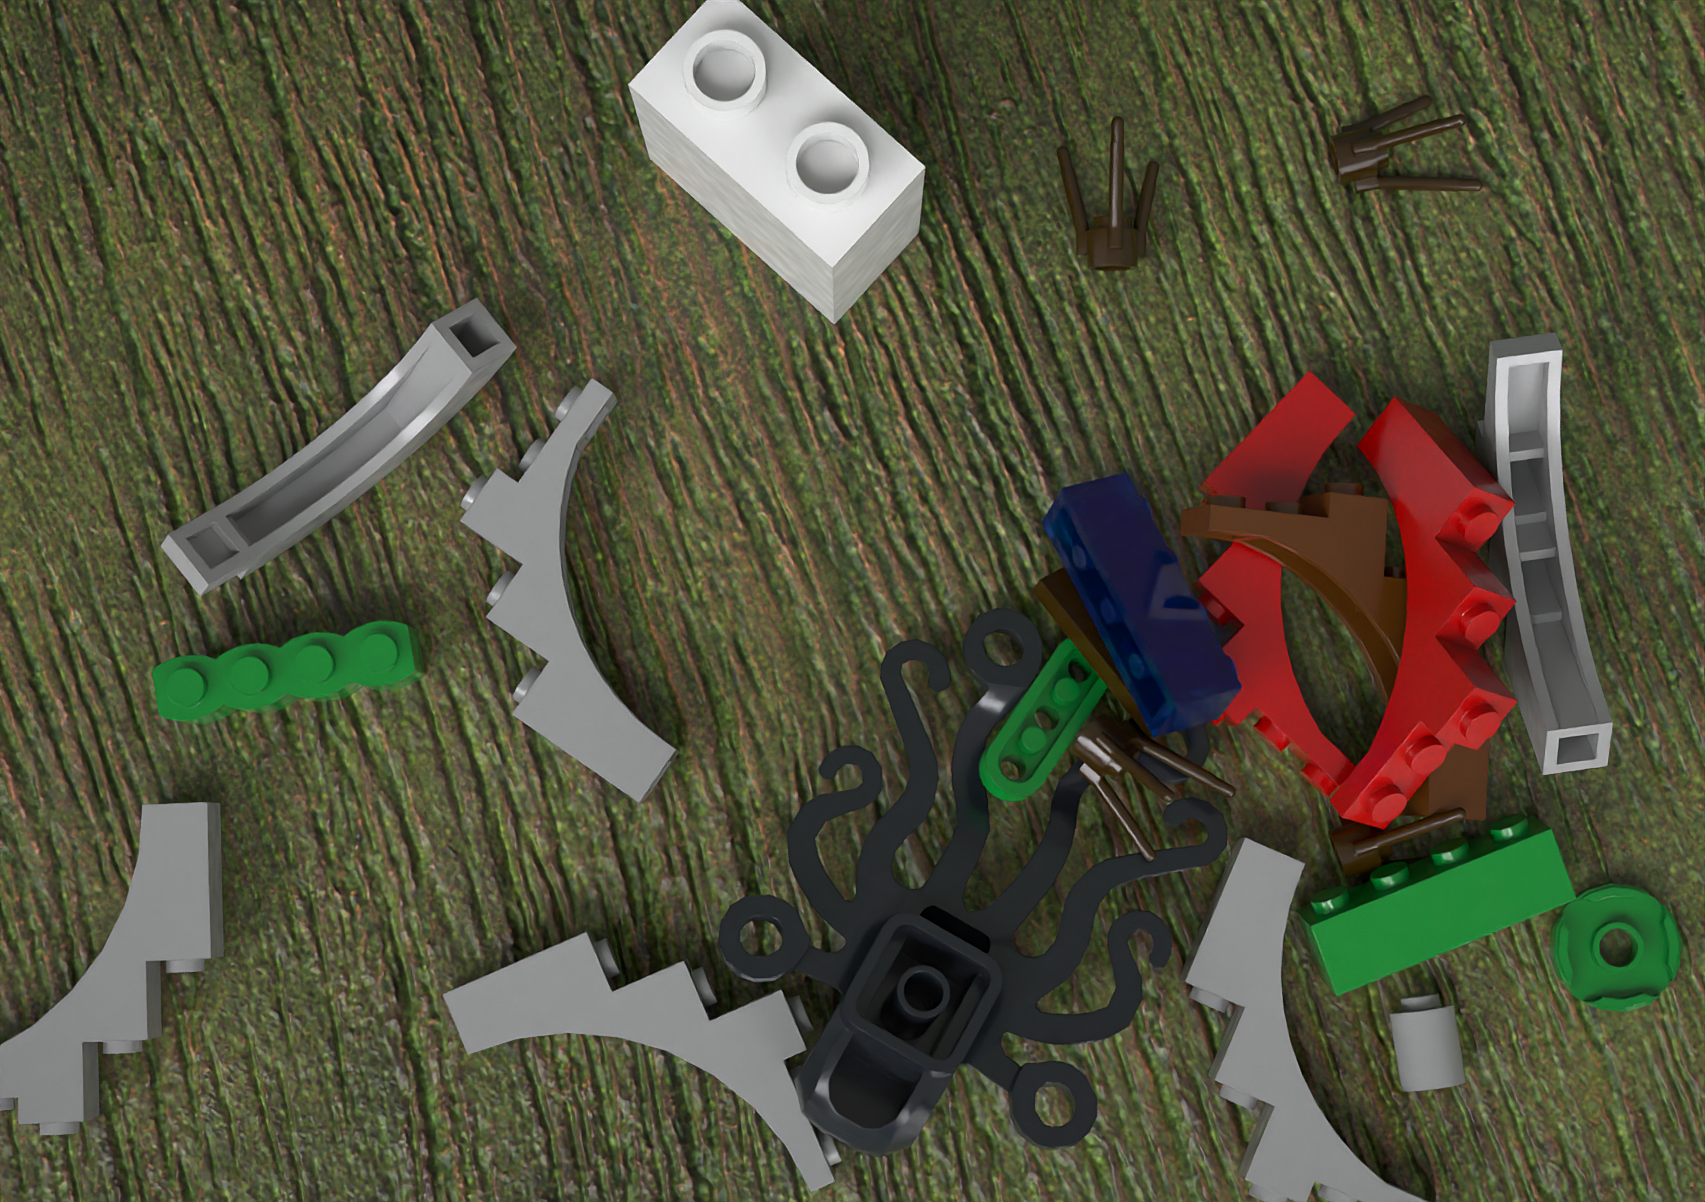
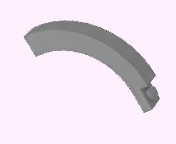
M478 298L435 320L390 373L332 426L257 482L169 533L161 544V548L200 597L236 575L240 579L246 577L321 527L405 461L473 398L517 348Z

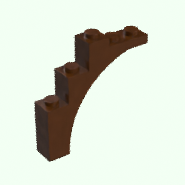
M1336 482L1326 483L1324 493L1300 497L1299 503L1266 502L1265 510L1245 508L1246 498L1234 495H1207L1206 505L1182 509L1180 536L1240 542L1270 557L1294 573L1314 590L1340 618L1358 644L1374 675L1385 708L1387 709L1402 655L1407 615L1406 567L1385 566L1387 498L1364 496V485ZM1489 665V667L1494 671V666ZM1490 738L1485 740L1478 750L1454 744L1446 754L1443 763L1432 771L1407 801L1406 807L1399 816L1426 818L1437 813L1462 807L1466 810V817L1463 820L1485 821Z

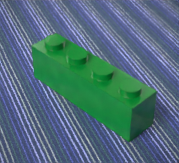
M1513 814L1494 821L1489 826L1490 832L1471 840L1453 838L1443 841L1430 849L1429 853L1431 856L1409 865L1406 862H1394L1381 866L1370 874L1371 880L1349 889L1346 886H1335L1316 893L1310 899L1311 904L1297 909L1296 913L1321 980L1336 996H1339L1576 900L1577 898L1552 828L1533 815Z

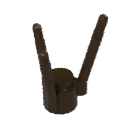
M1423 95L1410 102L1401 104L1366 121L1341 127V133L1329 135L1330 155L1338 184L1342 185L1353 182L1356 194L1376 189L1458 192L1480 191L1483 187V183L1479 179L1378 175V170L1389 167L1387 148L1443 133L1466 124V116L1457 114L1391 133H1382L1380 129L1429 107L1432 104V98L1428 95Z
M1115 116L1111 121L1109 215L1094 217V229H1089L1069 150L1065 146H1060L1057 149L1060 172L1076 231V255H1087L1088 269L1093 271H1129L1138 268V255H1146V230L1159 171L1158 162L1150 161L1148 163L1132 228L1131 217L1123 216L1124 120L1120 116Z
M1103 713L1085 729L1072 747L1071 751L1084 762L1078 773L1096 789L1147 861H1153L1156 858V851L1105 778L1108 775L1111 779L1117 781L1126 772H1129L1163 801L1171 802L1174 799V792L1137 761L1141 753L1137 748L1228 798L1235 796L1236 789L1231 784L1216 777L1213 773L1158 742L1149 739L1127 720L1118 724L1106 713Z
M1457 807L1388 831L1345 819L1339 815L1341 827L1329 830L1328 836L1344 878L1359 874L1364 883L1371 880L1370 874L1381 866L1394 862H1406L1409 865L1429 857L1381 861L1392 856L1390 845L1463 820L1466 817V810L1462 807Z

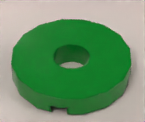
M1605 883L1580 891L1576 895V900L1563 905L1551 927L1549 954L1556 977L1573 997L1595 1009L1627 1012L1651 1004L1662 995L1660 993L1666 989L1669 981H1673L1680 967L1682 941L1675 919L1667 908L1661 905L1655 897L1649 895L1650 893L1637 886ZM1612 929H1619L1625 932L1632 945L1631 954L1628 959L1617 966H1611L1605 962L1599 949L1603 935Z

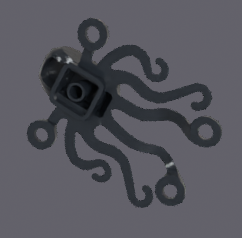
M995 608L978 615L963 639V663L969 674L984 688L985 695L968 711L956 735L951 772L957 808V825L950 843L927 882L920 888L908 889L898 883L894 878L892 862L896 850L926 819L934 805L939 782L938 763L913 699L901 676L902 665L910 660L923 662L928 667V684L934 692H941L948 688L951 682V671L945 656L938 649L926 642L912 639L901 641L889 649L884 656L880 669V680L908 756L910 776L901 797L874 824L863 843L857 863L856 894L852 901L844 899L825 872L818 855L815 838L826 821L865 808L877 799L883 788L882 767L873 752L860 746L843 745L832 750L823 759L818 768L822 779H832L842 766L854 764L862 771L863 783L854 789L820 794L804 803L787 830L789 864L798 885L813 909L835 931L845 938L846 943L843 948L836 952H825L811 946V938L796 909L786 900L770 894L741 898L730 905L720 922L718 948L725 964L737 976L753 982L774 981L796 970L839 990L842 996L795 1079L801 1113L821 1132L855 1151L878 1158L909 1148L913 1144L959 1064L972 1066L1008 1092L1010 1118L1018 1134L1032 1146L1045 1150L1070 1148L1089 1134L1097 1118V1097L1087 1077L1073 1065L1062 1061L1025 1063L1020 1066L1006 1056L1001 1046L1002 1036L1008 1032L1047 1044L1079 1045L1101 1042L1129 1027L1143 999L1142 977L1128 945L1129 935L1137 930H1146L1151 934L1154 946L1149 956V961L1153 968L1160 969L1165 967L1172 951L1171 931L1163 919L1151 911L1131 910L1115 919L1108 931L1107 947L1113 967L1116 988L1107 1007L1088 1013L1059 1014L1041 1012L1036 1005L1042 997L1065 982L1079 966L1089 945L1095 915L1100 902L1111 889L1122 883L1146 877L1207 866L1218 859L1227 846L1228 827L1223 814L1208 801L1194 797L1173 801L1167 805L1164 811L1165 822L1169 826H1178L1186 819H1199L1207 828L1208 838L1206 841L1195 846L1155 850L1156 858L1153 861H1147L1141 853L1108 858L1093 865L1070 890L1065 900L1059 930L1054 943L1044 954L1035 957L1024 956L1015 950L1011 939L1015 931L1055 883L1073 844L1080 799L1084 791L1091 785L1078 773V770L1084 764L1079 759L1057 784L1051 803L1050 821L1040 845L1027 865L994 902L981 910L966 911L963 900L965 886L981 856L990 832L987 791L979 774L980 758L985 751L986 740L993 728L1008 714L1029 688L1042 662L1043 643L1036 625L1024 614L1008 608ZM994 632L1010 636L1015 640L1022 654L1020 661L1006 666L994 664L986 656L982 644L985 637ZM1195 712L1170 728H1173L1184 738L1187 747V754L1184 758L1202 767L1210 750L1209 737L1203 722ZM1131 717L1128 720V722L1132 724L1143 735H1145V733L1141 730V728ZM1137 748L1141 752L1137 761L1158 777L1162 783L1174 785L1185 783L1190 779L1189 776ZM765 920L775 925L782 937L781 947L768 956H751L744 949L740 941V933L743 927L750 921ZM1041 1087H1057L1067 1094L1072 1104V1115L1064 1125L1055 1127L1046 1125L1035 1111V1096Z

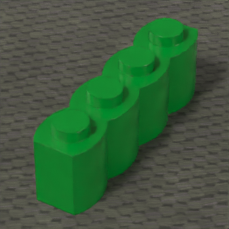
M395 621L366 623L351 630L344 637L329 632L308 633L291 639L280 648L260 643L241 645L226 651L217 659L202 655L179 656L161 663L152 670L159 716L190 724L215 722L231 715L237 709L253 713L273 712L288 707L299 698L318 702L335 701L352 695L363 686L383 691L401 689L416 683L426 675L418 630Z

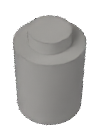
M1439 993L1400 998L1402 1010L1390 1012L1389 1016L1401 1091L1431 1090L1466 1083L1454 1004H1440Z

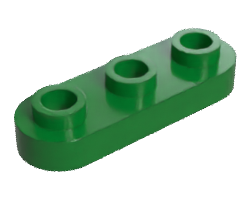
M1069 638L1064 640L1050 654L1029 688L1019 699L980 758L979 774L982 783L993 796L1008 802L1024 800L1042 786L1108 688ZM1068 665H1075L1083 671V682L1076 681L1070 676ZM1035 713H1043L1048 716L1052 723V729L1044 730L1040 728L1035 721ZM1002 762H1010L1016 766L1019 773L1018 779L1013 780L1004 775L1001 768Z

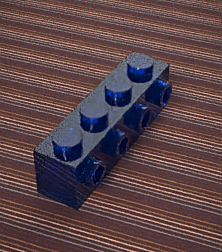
M1127 472L1063 487L1041 523L1153 738L1219 719L1242 689V685L1238 679L1234 662L1224 653L1209 625L1205 608L1195 599L1180 571L1175 553L1171 548L1167 547L1156 527L1146 499L1138 493Z

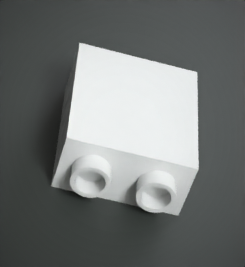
M706 0L628 84L649 158L833 324L846 313L919 233L925 166L740 0Z

